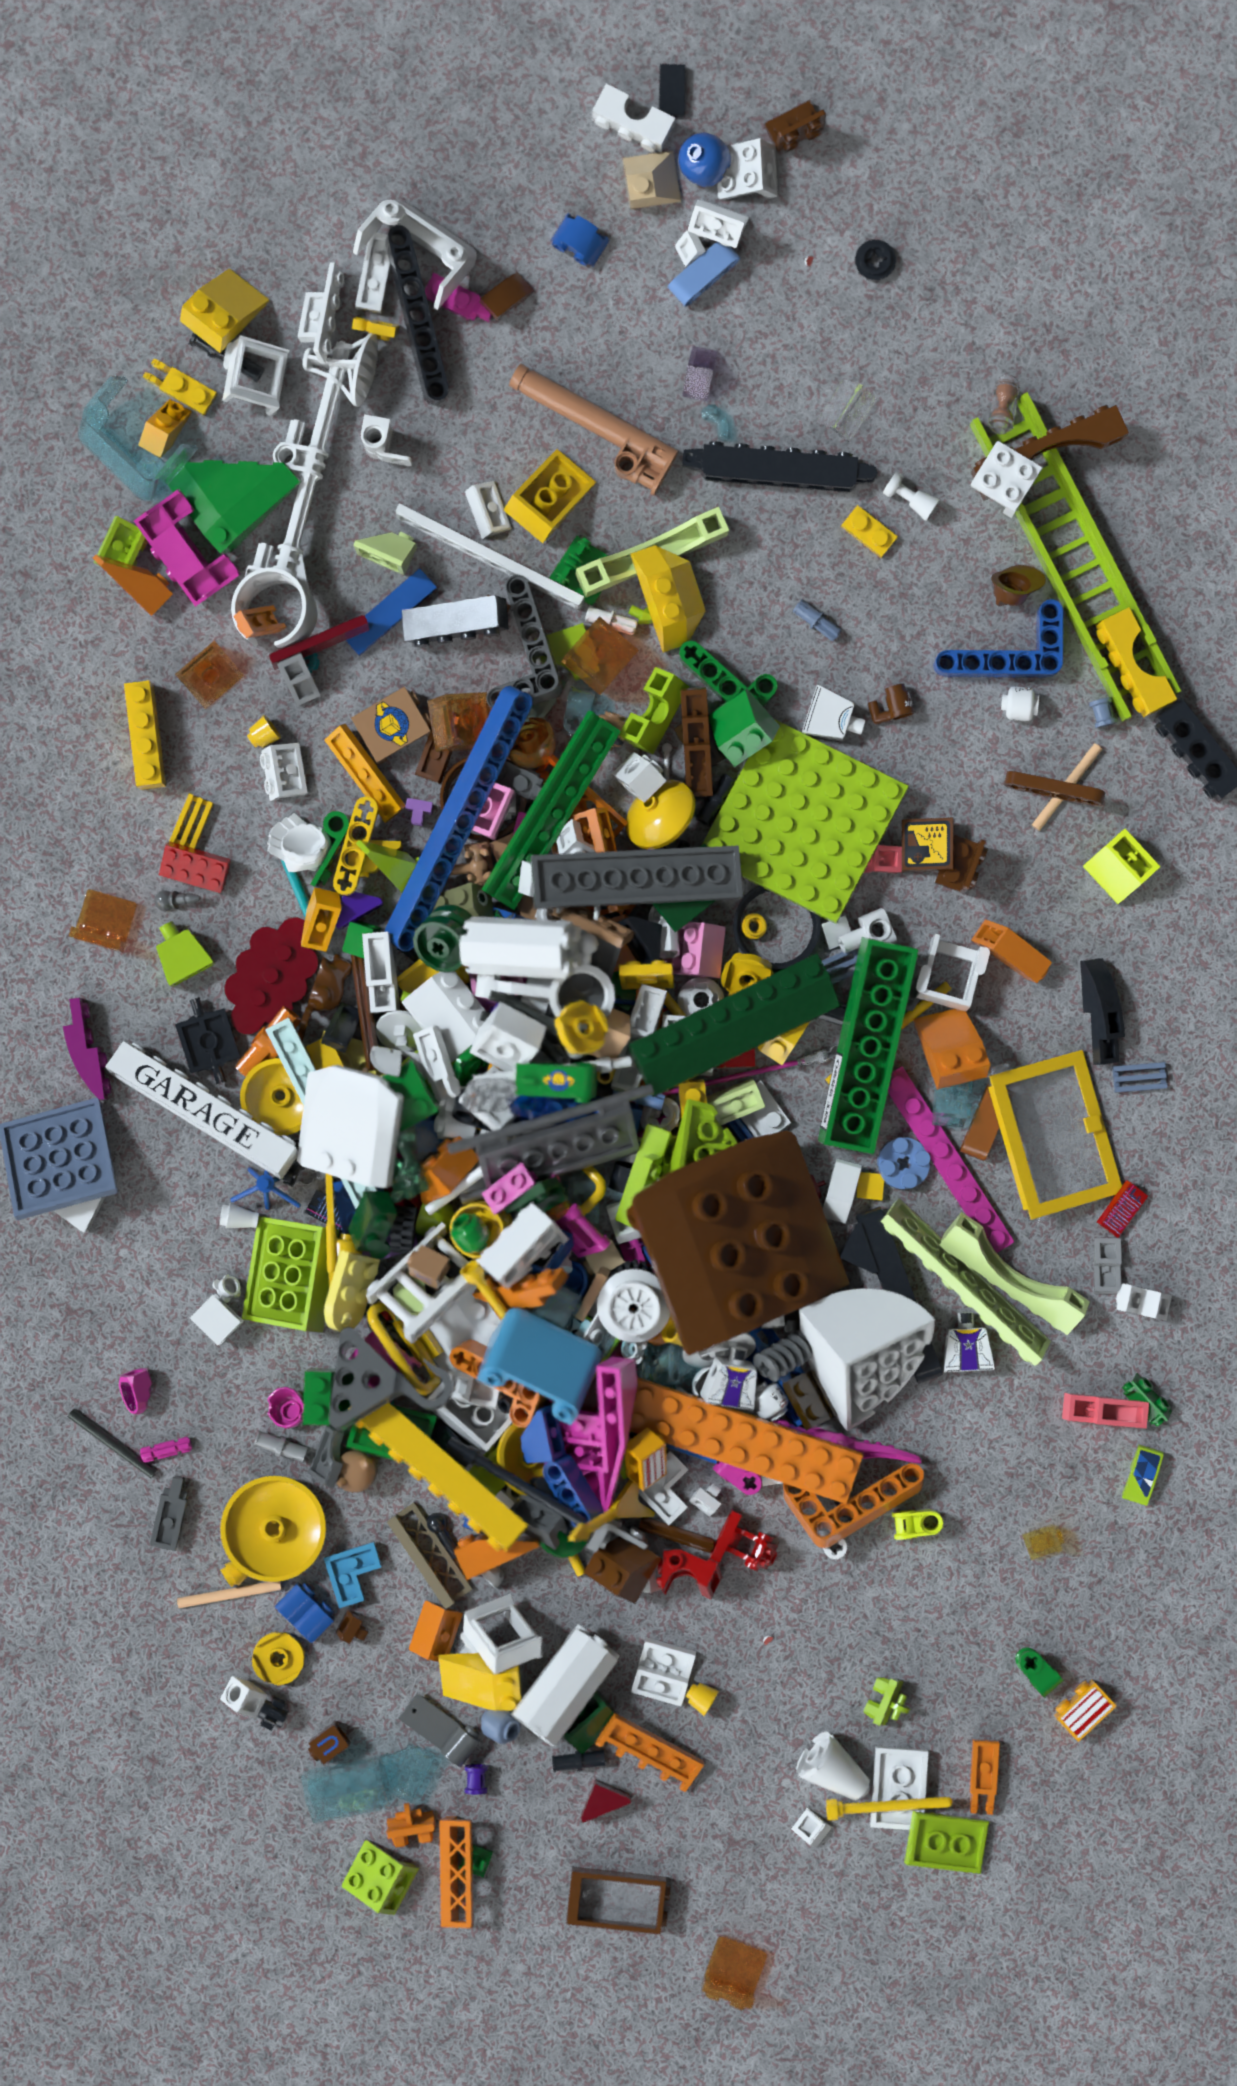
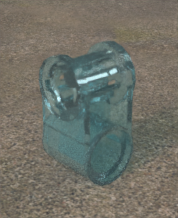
M570 686L563 719V730L568 737L572 738L576 730L571 729V725L568 723H573V720L576 719L578 720V725H580L588 710L592 711L596 692Z

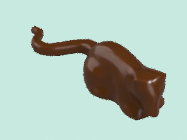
M338 954L334 955L332 961L325 957L322 959L298 1031L302 1042L311 1014L316 1011L332 1010L339 1005L343 998L344 983L352 972V964Z

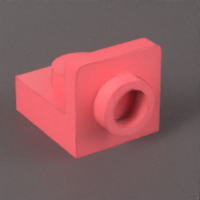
M878 845L864 873H902V847Z

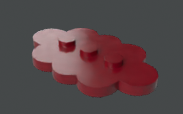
M292 917L285 920L278 930L271 927L257 929L251 936L250 949L241 952L237 956V972L230 975L226 980L224 991L227 999L235 1004L231 1014V1023L238 1032L246 1035L255 1034L260 1031L265 1022L270 1023L283 1006L294 1011L293 1003L302 1000L306 996L308 990L306 980L313 977L317 972L319 959L313 950L301 946L305 920Z

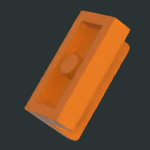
M425 1601L409 1650L427 1660L439 1662V1655L450 1654L463 1613L454 1609H445L431 1601Z

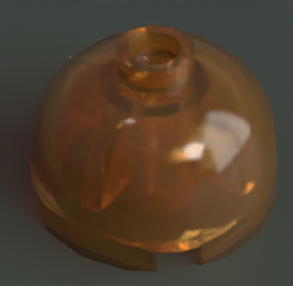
M528 717L529 721L524 722L508 755L510 760L521 768L532 769L540 767L547 763L555 752L556 738L552 727L548 721L539 717Z

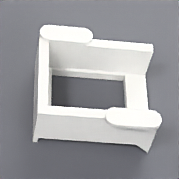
M241 335L234 342H230L226 346L223 363L224 368L228 372L222 401L228 402L233 397L267 407L266 414L274 416L280 408L279 400L289 350ZM244 351L276 360L269 394L238 385Z
M935 934L930 942L926 963L920 970L916 990L918 991L916 998L966 1012L971 1006L978 975L985 973L990 950L987 947L980 946L976 951L939 940L940 935ZM936 952L972 962L963 999L927 989Z
M511 1594L465 1611L461 1640L471 1653H479L494 1675L531 1659L543 1656L541 1649L542 1637L536 1634L515 1606ZM505 1612L504 1616L521 1639L497 1648L478 1622Z

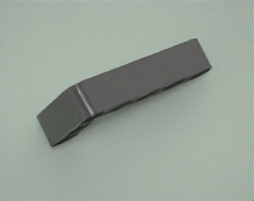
M522 575L511 576L505 586L532 674L490 689L486 699L491 709L499 693L506 686H513L520 690L530 688L529 695L532 698V706L558 697L563 689L533 589ZM517 586H525L522 593L514 594V589ZM525 609H532L530 616L526 618L521 617ZM532 633H540V636L537 640H528L529 636ZM547 656V661L543 665H536L539 657ZM555 680L552 688H543L546 681Z

